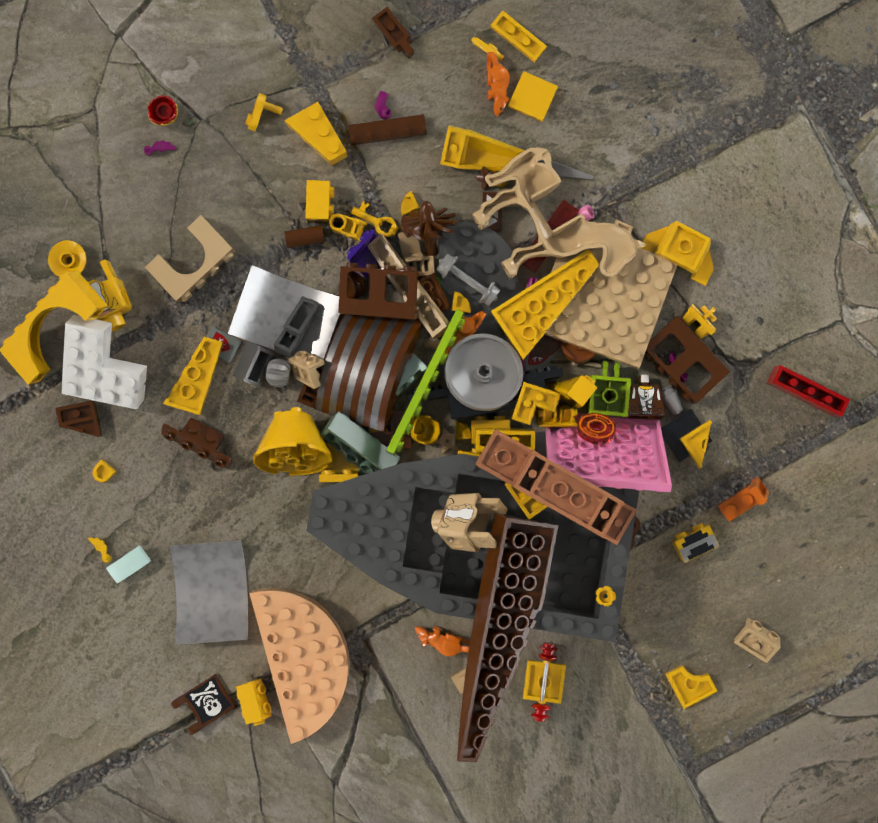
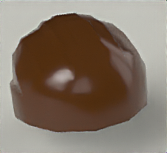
M351 271L348 278V297L357 299L365 292V282L359 273Z

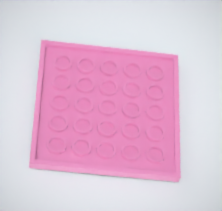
M577 413V417H575L577 427L545 428L546 458L595 486L635 489L638 491L671 492L672 483L660 420L625 419V417L605 416L614 424V432L605 438L591 437L580 429L579 422L581 418L590 415L586 413ZM596 415L588 416L581 422L582 428H586L588 431L583 430L592 436H597L594 434H598V437L610 434L612 431V424H608L610 421L601 416H597L599 418H596ZM594 419L601 420L606 424V430L600 433L593 432L587 427V423ZM600 421L589 423V427L594 431H602L605 428L604 424Z

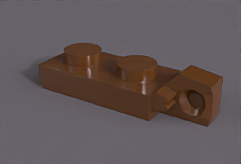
M388 7L372 18V21L398 53L403 51L408 59L414 55V50L410 46L412 43L410 35Z

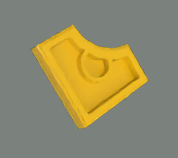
M682 665L665 673L683 709L718 692L708 673L694 675L686 671Z

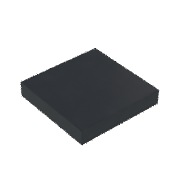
M689 409L661 428L663 438L679 462L690 456L680 438L702 425L692 409ZM708 436L709 439H708V443H707V444H709L710 442H712V439L710 438V436Z

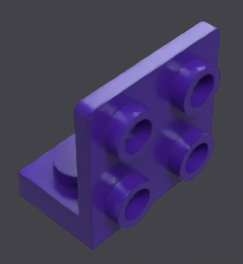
M373 229L370 232L368 230L365 231L360 237L361 242L357 246L353 245L348 250V262L359 263L358 267H365L366 264L379 265L367 247L377 237ZM360 272L366 278L370 275L367 272Z

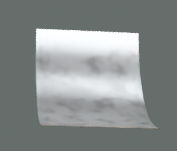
M252 265L228 334L274 350V343L283 331V325L301 297L304 296L318 303L319 308L295 354L299 351H306L324 360L340 315L338 313L339 296L296 283Z
M241 540L170 545L176 586L177 619L175 645L247 640L248 591Z

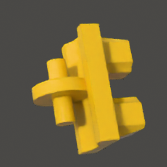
M692 304L683 316V321L688 326L695 320L701 324L694 331L700 339L708 334L712 335L716 328L707 318L712 322L717 319L712 314L716 310L715 307L708 309L703 305L700 308L704 312L703 315Z

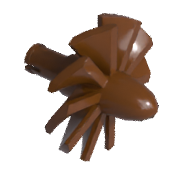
M424 201L420 212L415 209L408 216L402 217L401 232L403 231L407 238L414 236L421 241H425L426 255L435 256L438 254L436 239L441 238L438 232H454V230L445 227L457 225V221L449 220L455 217L456 214L441 215L448 209L443 208L435 212L433 205L429 201Z

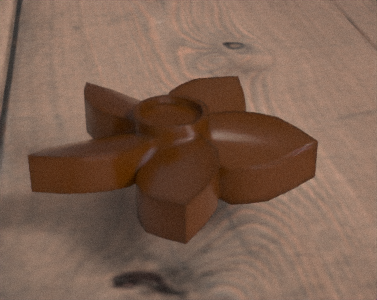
M484 166L481 169V174L475 177L476 180L482 181V190L488 186L485 176L496 173L494 171L489 172Z

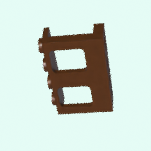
M347 262V266L340 267L338 313L402 319L418 318L419 310H416L418 275H421V271H415V267L403 266V270L396 269L395 265H384V268H377V264H366L365 267H358L359 263ZM349 272H367L370 274V290L367 300L348 297ZM388 274L406 275L408 277L406 302L386 300V276Z
M678 316L673 317L649 341L644 355L647 361H653L656 365L655 369L662 376L665 374L670 379L668 383L673 388H678L683 393L681 395L687 403L697 404L730 372ZM668 334H673L685 347V350L667 366L653 352V349ZM695 362H699L711 374V379L699 391L693 394L680 381V376Z

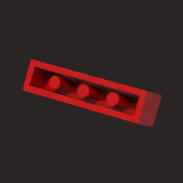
M782 365L774 366L766 384L833 417H842L851 400Z

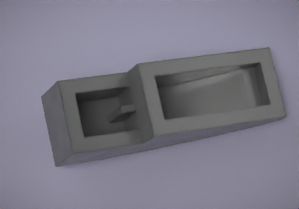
M304 296L301 297L283 325V331L274 343V350L287 358L294 356L319 308L318 303Z

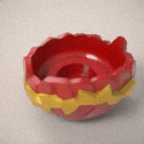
M158 96L156 99H152L147 106L149 120L155 125L166 126L172 124L177 118V104L168 96Z

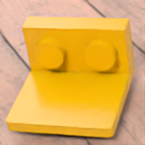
M326 443L332 455V463H329L327 469L321 471L319 482H343L358 477L359 467L355 463H349L342 451L337 452L329 443Z

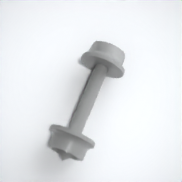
M447 254L444 259H439V266L436 270L442 274L443 279L451 272L483 295L478 302L479 304L484 303L490 306L492 301H498L497 294L500 289L495 286V282H492L488 289L454 266L458 259L457 256L453 257Z

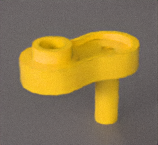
M259 93L252 114L248 113L245 124L248 125L249 130L255 132L263 109L281 115L283 108L266 102V95Z

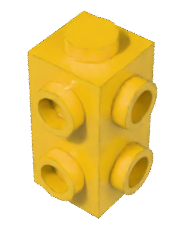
M262 679L245 682L236 686L237 698L240 701L242 716L245 719L246 725L254 723V726L265 723V719L272 715Z

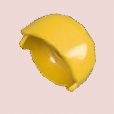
M419 415L412 421L413 428L410 433L412 439L417 443L428 445L438 440L441 433L440 424L433 420L431 416Z

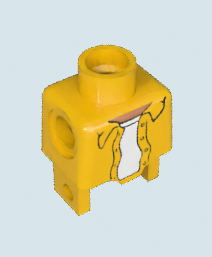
M104 259L100 261V264L108 280L99 282L93 279L88 283L108 305L97 320L111 322L112 333L126 326L122 315L132 310V304L123 281L117 278L111 263Z

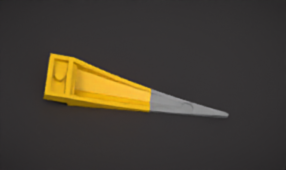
M449 125L440 164L458 169L481 170L484 166L488 170L501 171L514 157L525 150L469 129L466 130ZM551 160L552 168L558 176L593 179L592 175Z

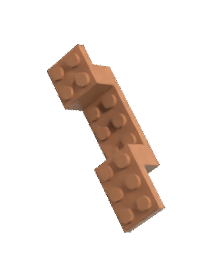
M496 429L475 463L478 467L615 545H618L637 509L624 503L622 500Z

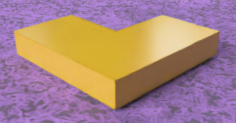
M523 382L511 419L531 425L536 407L555 413L561 394Z

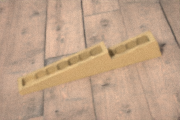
M383 234L378 235L367 245L382 268H384V265H395L396 269L403 270V266H407ZM388 274V278L406 302L408 277L406 275ZM418 281L416 310H419L418 317L432 338H440L445 333L450 322Z

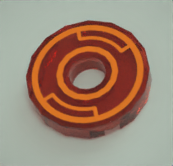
M589 413L579 418L577 430L578 435L586 442L592 444L603 442L605 444L613 440L616 433V425L608 416L599 413Z

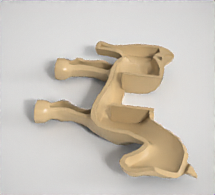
M539 147L523 151L514 157L500 172L486 175L485 180L489 187H494L511 180H516V185L512 189H501L493 199L483 202L480 210L472 214L475 223L479 224L478 227L482 230L488 226L492 216L502 208L520 206L529 212L537 229L538 243L530 247L514 249L511 257L501 262L504 271L510 279L517 275L519 267L528 259L535 257L564 258L598 247L603 248V257L599 266L601 274L607 277H614L636 256L637 249L646 245L640 240H634L627 230L616 224L589 222L585 220L582 214L551 230L535 202L555 190L560 185L561 179L552 168L549 151Z

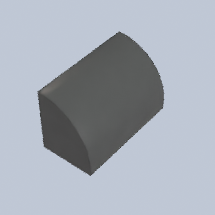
M248 341L232 376L259 387L274 352Z

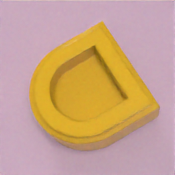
M101 459L93 468L92 474L96 481L107 482L117 471Z

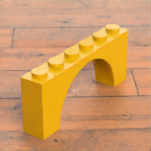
M79 271L64 272L59 277L58 283L49 288L45 298L37 302V307L25 316V321L14 329L15 332L4 340V345L0 348L2 355L28 385L40 382L51 370L41 352L40 330L44 319L52 310L57 307L66 308L77 313L85 321L97 319L108 307Z

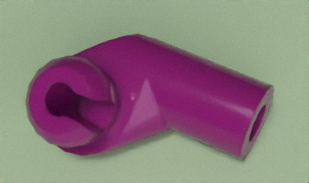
M380 91L374 108L378 116L386 120L392 114L385 104L389 94Z

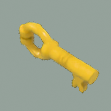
M365 201L361 203L359 209L353 208L351 214L373 224L379 235L383 234L385 237L395 236L399 229L391 217L376 218L367 214L365 211L369 207V203L365 204ZM384 221L392 224L388 233L380 229Z

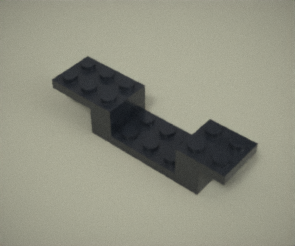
M557 365L545 367L543 372H538V369L527 370L525 375H523L522 384L526 382L546 389L544 380L562 377L563 370L562 368L557 369ZM442 385L430 387L431 391L428 398L422 401L447 397L452 420L515 409L519 396H515L508 404L499 409L479 411L461 404L448 388L442 389ZM412 390L411 394L408 395L409 403L411 402L416 390Z

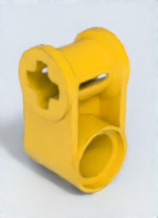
M338 213L331 216L329 221L333 232L361 242L360 237L364 227L368 224L363 220ZM341 219L344 224L341 228H336L333 226V222Z

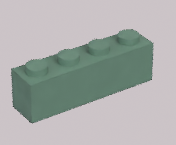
M339 411L329 420L321 433V436L337 452L342 451L344 453L345 459L349 463H355L359 467L358 472L361 475L394 466L400 459L397 454L393 456L387 453V447L379 439L371 436L363 427L355 424L347 415Z

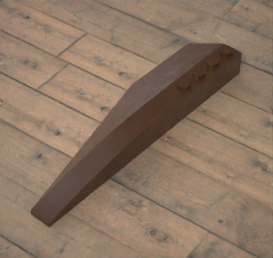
M494 513L490 534L496 540L497 546L496 548L487 549L471 633L460 716L457 761L459 762L478 761L487 739V731L495 721L493 718L495 712L502 704L503 693L505 689L508 690L520 661L519 655L523 647H526L528 642L526 640L530 629L534 628L536 623L535 617L538 611L542 609L559 526L557 524Z

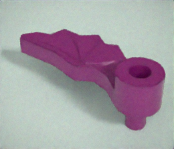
M162 140L155 142L152 147L145 146L144 153L150 156L154 151H176V147L171 145L170 142Z

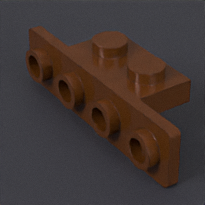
M193 418L189 419L181 432L165 423L163 424L161 434L168 441H174L180 444L182 448L197 453L199 457L209 459L220 468H230L232 459L217 451V448L224 439L222 433Z

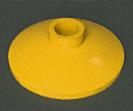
M64 240L58 242L49 252V267L59 277L66 271H79L81 274L86 267V253L82 246L74 241ZM69 257L72 258V262L70 264L67 263V259Z

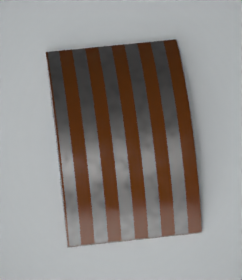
M345 314L335 332L324 361L325 364L319 379L321 386L317 389L315 410L333 416L339 411L347 415L354 423L385 432L398 397L396 391L407 360L411 359L423 323L413 319Z

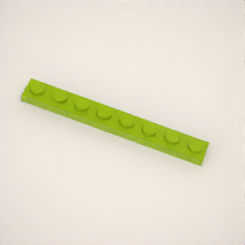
M456 309L386 450L387 453L395 456L397 452H401L405 444L402 440L405 434H410L413 428L411 422L414 417L417 418L422 410L420 404L423 399L426 400L431 391L429 386L431 382H436L440 373L437 370L440 364H445L448 357L446 352L449 347L452 348L457 339L455 334L457 330L462 329L465 323L463 312Z

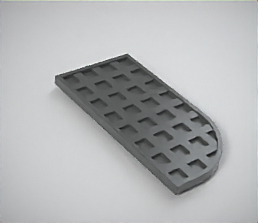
M457 222L455 226L445 227L454 230V232H438L441 236L438 239L440 259H444L447 254L453 257L457 256L458 259L454 266L487 289L492 282H495V286L500 289L497 294L498 301H492L490 306L484 303L479 304L478 302L483 295L449 272L444 279L442 278V288L451 308L445 310V317L449 322L451 321L455 311H452L454 291L459 292L467 298L471 306V313L463 312L464 317H472L480 311H484L487 314L475 334H490L510 342L491 311L520 293L518 273L510 279L501 264L502 261L511 257L513 253L511 248L496 232L488 227L480 230L477 223ZM525 358V364H524V370H523V371H526V370H527V368H526V358Z

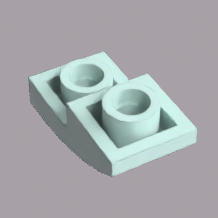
M139 545L126 553L122 558L110 564L106 569L115 582L119 583L145 566L151 559Z

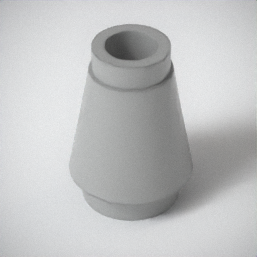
M672 385L661 390L663 404L673 415L683 411L676 389Z

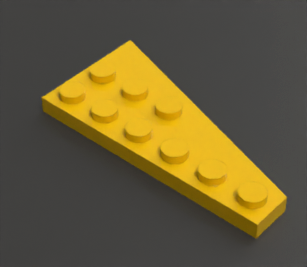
M589 249L491 311L522 360L531 352L599 267L600 264Z

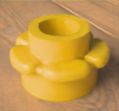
M604 586L596 591V601L600 605L610 606L616 599L615 592L609 586Z

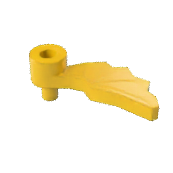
M92 537L88 538L95 549L101 552L102 561L110 563L112 556L107 554L105 541L100 540L98 537L95 539Z

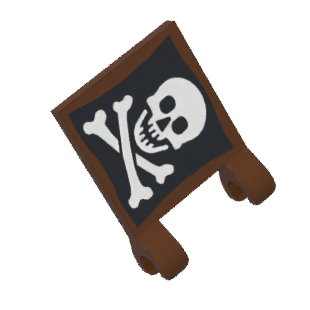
M216 674L171 703L172 707L176 709L187 702L198 722L192 724L187 729L189 735L195 734L236 707Z

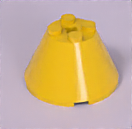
M293 407L290 411H277L274 413V417L253 456V463L258 469L267 473L278 475L279 471L289 472V476H302L327 469L329 463H332V455L312 416L302 412V408Z

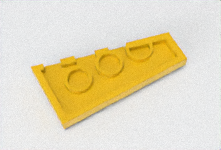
M203 337L192 355V359L187 367L184 368L181 377L175 383L170 395L163 404L197 415L202 414L223 342Z

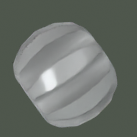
M283 359L271 360L266 370L267 382L275 387L287 385L290 381L291 365Z

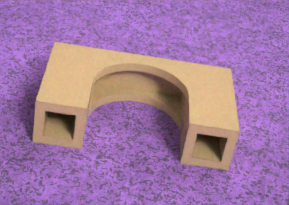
M202 215L187 227L200 241L205 250V260L199 270L191 274H180L159 254L145 266L148 272L179 303L182 301L186 302L192 296L191 292L196 288L200 289L206 283L205 279L210 275L214 276L220 270L219 266L224 262L228 263L234 257L233 253L236 252Z

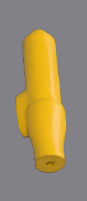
M477 37L471 39L473 44L484 52H494L499 61L504 59V55L493 44H486Z

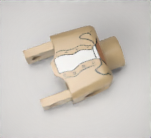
M479 493L452 494L448 497L444 510L438 509L434 511L431 519L432 529L454 550L479 552L480 548H496V540L489 532H486L491 514H506L508 509L500 498H482Z

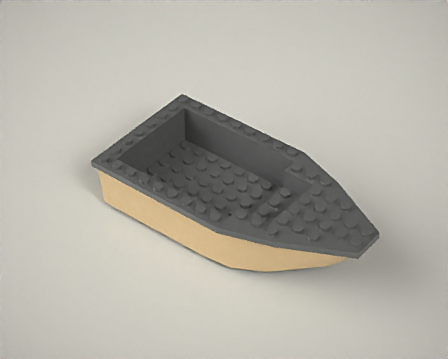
M456 454L397 464L314 490L306 531L379 584L435 613L474 619L488 548H480L479 552L451 549L440 535L432 529L431 519L434 511L438 509L444 510L447 499L452 494L479 493L482 498H500L508 509L507 513L503 515L528 518L504 485L506 482L475 465L479 456ZM599 487L637 509L638 490ZM549 507L545 508L532 517L531 520L557 524L559 526L544 603L541 611H538L535 617L536 623L533 629L616 642L635 515L618 545H615ZM494 514L490 516L486 532L491 533ZM604 586L612 588V591L616 594V599L612 605L604 606L596 601V591Z

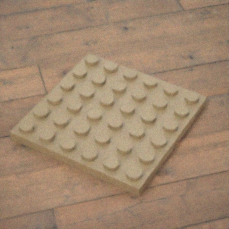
M603 248L589 249L600 264L603 257ZM639 248L637 249L636 256L614 277L604 276L601 274L600 267H598L544 335L639 369L677 264L655 253ZM586 250L574 256L556 258L551 273Z

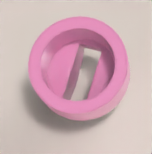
M590 205L580 208L578 215L582 214L586 221L594 219V212Z

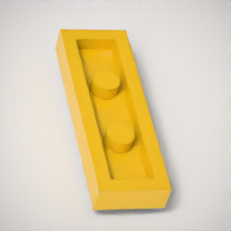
M503 10L490 26V28L534 63L547 48L543 42Z

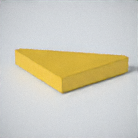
M711 420L706 421L680 438V441L698 469L702 468L712 424Z

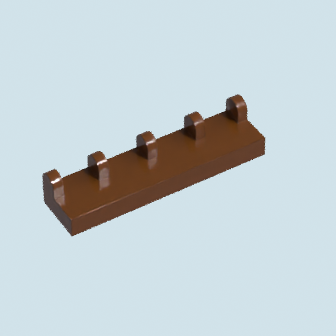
M424 114L349 125L352 146L427 135Z

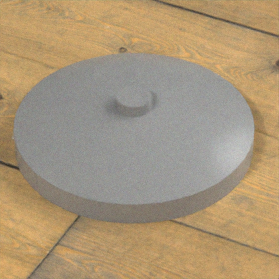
M474 334L463 338L451 349L446 359L444 375L448 389L461 404L474 410L491 411L505 406L516 396L523 380V366L518 353L502 338L490 334Z

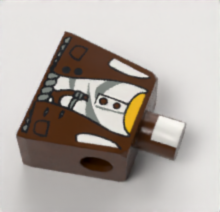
M639 375V385H632L630 388L628 417H625V419L661 420L665 416L660 387L658 385H650V375Z

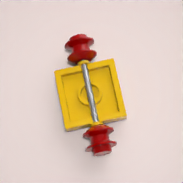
M544 642L543 645L539 646L543 650L538 656L543 661L527 659L523 699L538 701L532 705L535 712L531 713V716L534 717L535 721L545 722L546 719L550 718L546 712L551 710L546 702L561 704L566 664L551 662L557 659L554 651H557L558 648L555 647V644Z

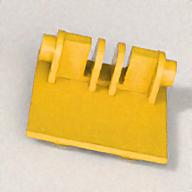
M558 405L555 413L538 407L535 409L534 414L539 427H577L575 420L577 409H573L570 405Z

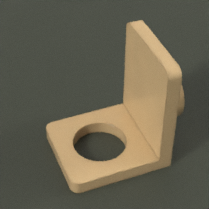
M404 232L398 233L404 261L409 262L423 259L424 255L420 250L419 239L414 236L407 238Z

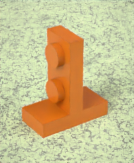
M757 476L751 480L750 485L718 504V508L730 522L755 505L759 504L761 506L766 503L769 491Z

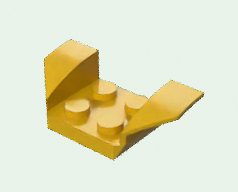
M678 221L646 234L643 240L646 245L640 247L641 249L655 253L692 273L690 279L706 286L714 271L709 249L711 238Z

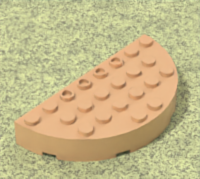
M278 588L253 590L249 594L290 743L292 744L318 731L338 708L349 676L350 661L347 643L337 621L334 620L326 608L311 597L294 590Z

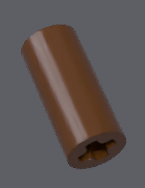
M323 225L284 231L287 248L325 242Z

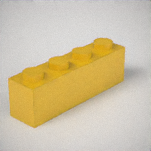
M588 375L545 383V387L560 393V398L573 408L583 407L597 389L594 385L595 381Z

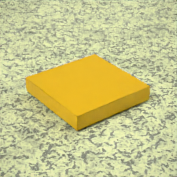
M523 71L508 104V108L543 122L558 86Z

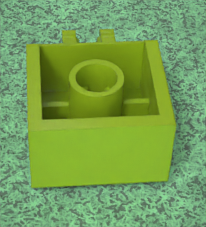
M603 361L601 376L590 375L595 381L594 385L597 389L587 400L586 414L628 417L631 378L619 377L620 363L618 362L614 364L613 377L607 376L608 361ZM608 391H610V395L612 394L613 398L609 399V401H607L604 397V394H607Z

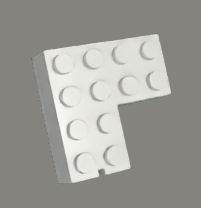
M73 315L65 323L62 394L138 409L145 397L144 383L146 382L147 366L110 358L111 322L97 319L85 321L81 316Z

